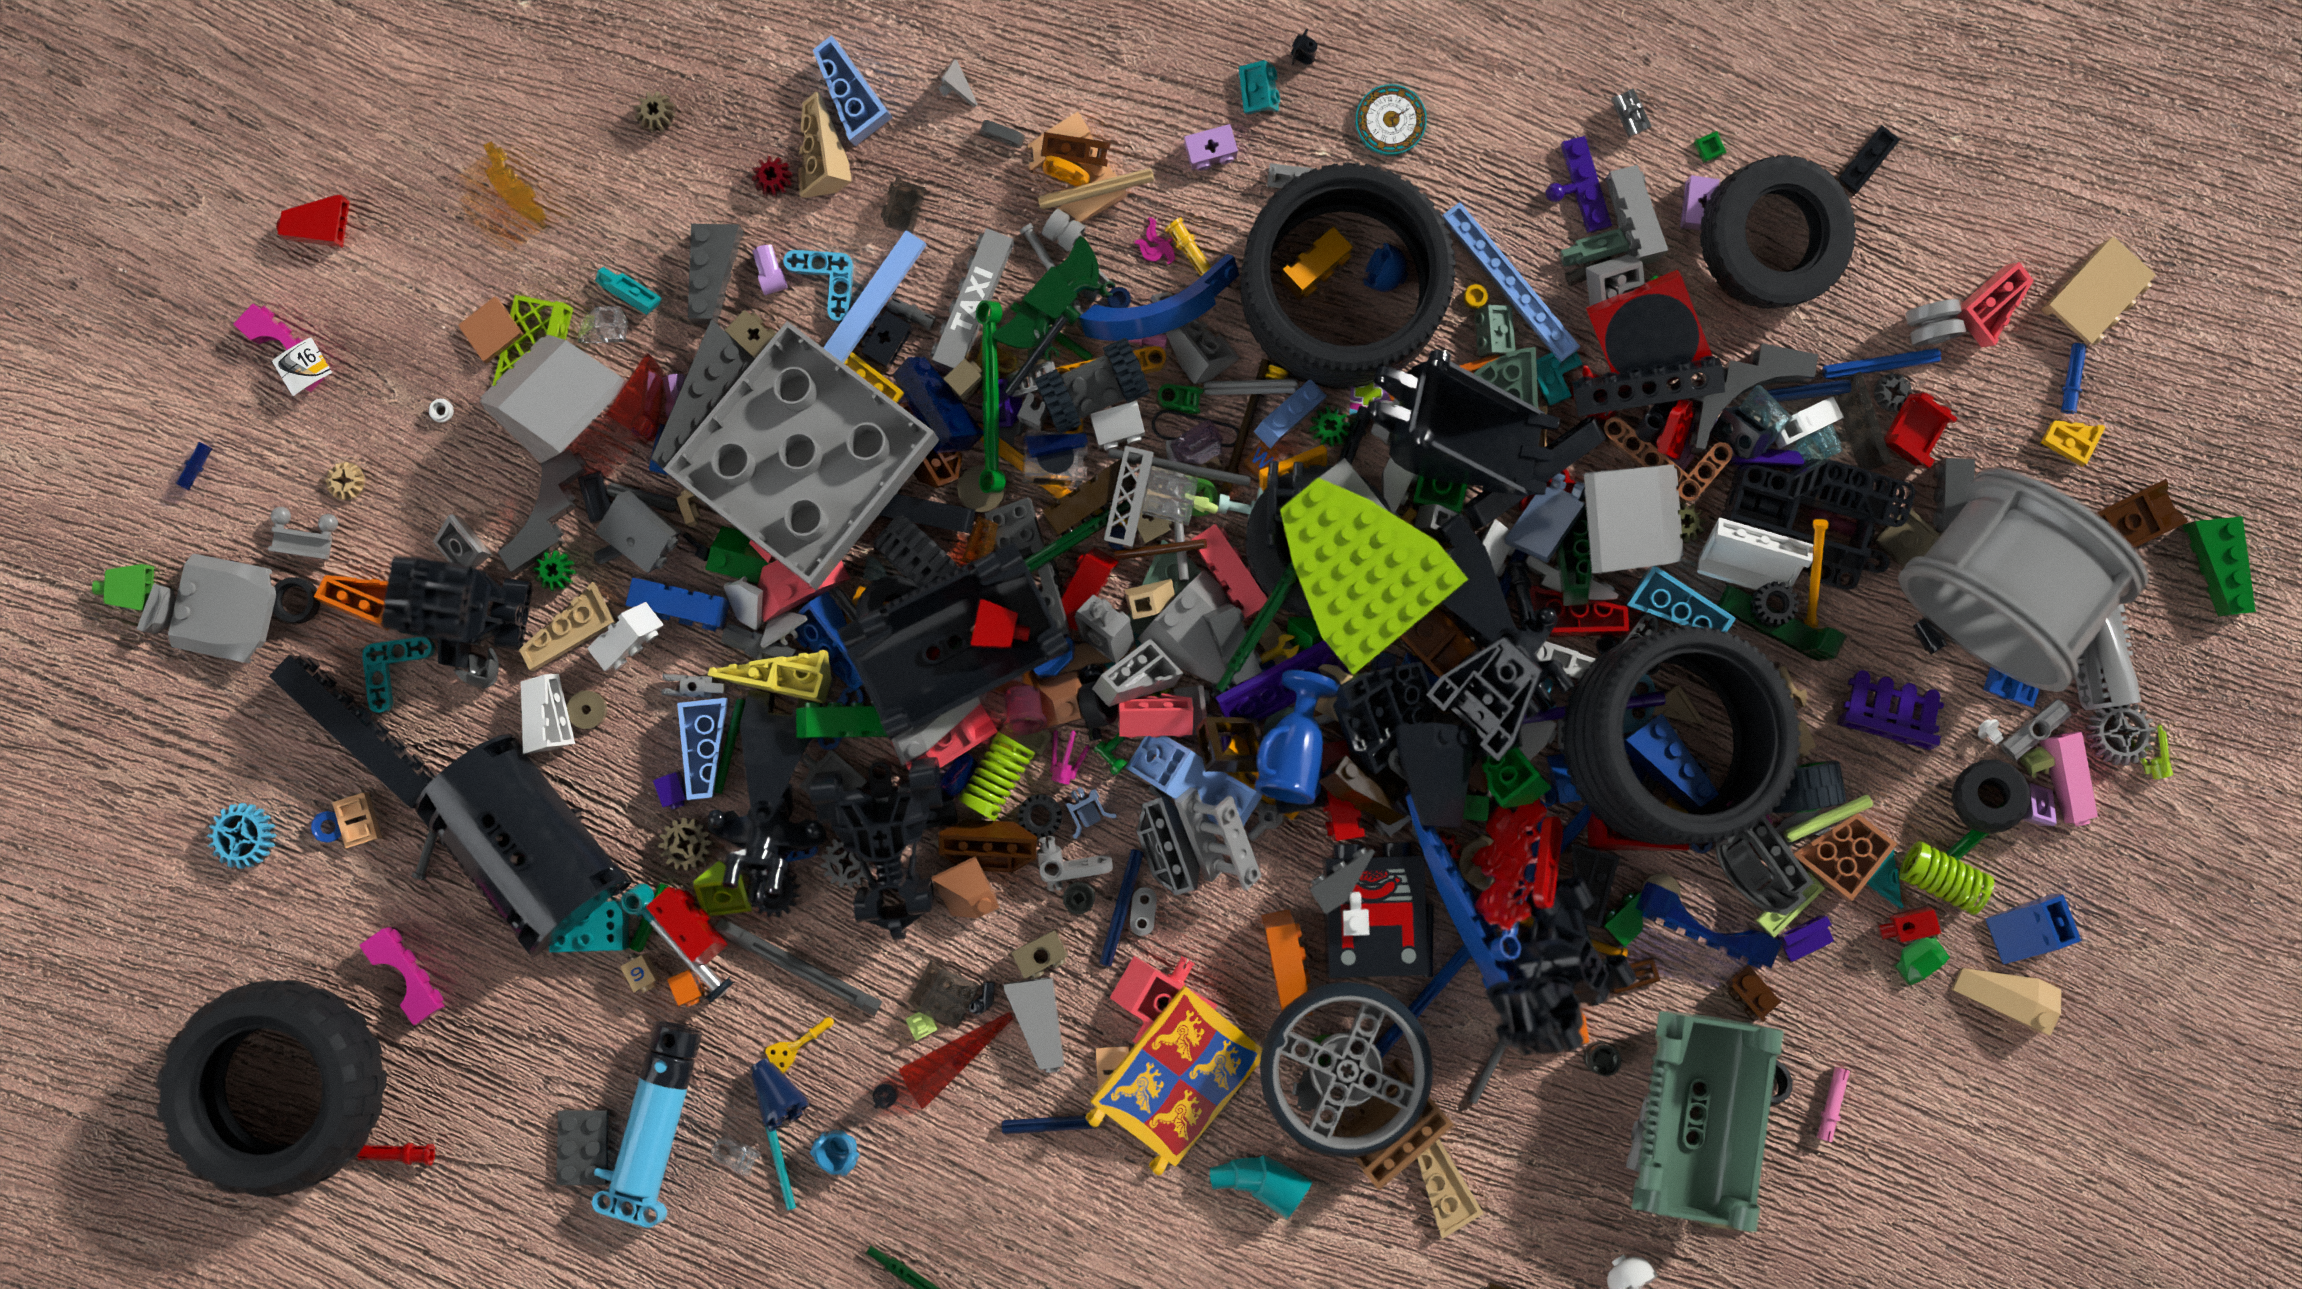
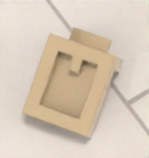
M686 489L676 499L686 525L693 527L699 524L697 517H700L697 505L691 502L698 498Z

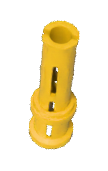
M1180 217L1170 223L1164 231L1171 235L1176 242V248L1186 254L1196 271L1202 276L1211 268V265L1194 242L1195 236L1188 232L1182 223L1183 219Z

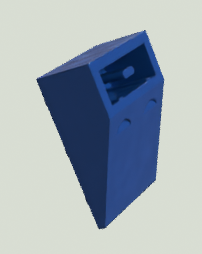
M2052 893L1985 918L2003 965L2059 950L2082 941L2063 894Z

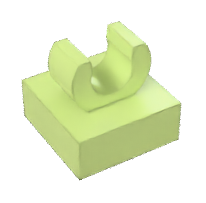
M2042 746L2029 750L2020 757V762L2027 768V772L2033 778H2037L2036 772L2042 770L2045 774H2048L2049 768L2055 766L2054 757Z
M928 1007L905 1019L916 1041L938 1030Z

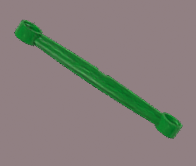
M982 300L976 308L977 321L983 324L982 391L985 469L980 474L979 486L984 493L998 494L1003 491L1006 480L1004 473L999 470L997 341L993 339V333L996 331V325L1001 321L1002 307L998 302Z

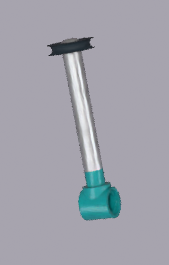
M639 883L625 892L620 901L623 910L632 915L636 914L638 917L642 915L711 991L705 998L709 1000V1004L716 998L722 997L734 982L728 977L722 983L706 964L693 963L689 960L646 908L654 900V893L651 887L647 884Z

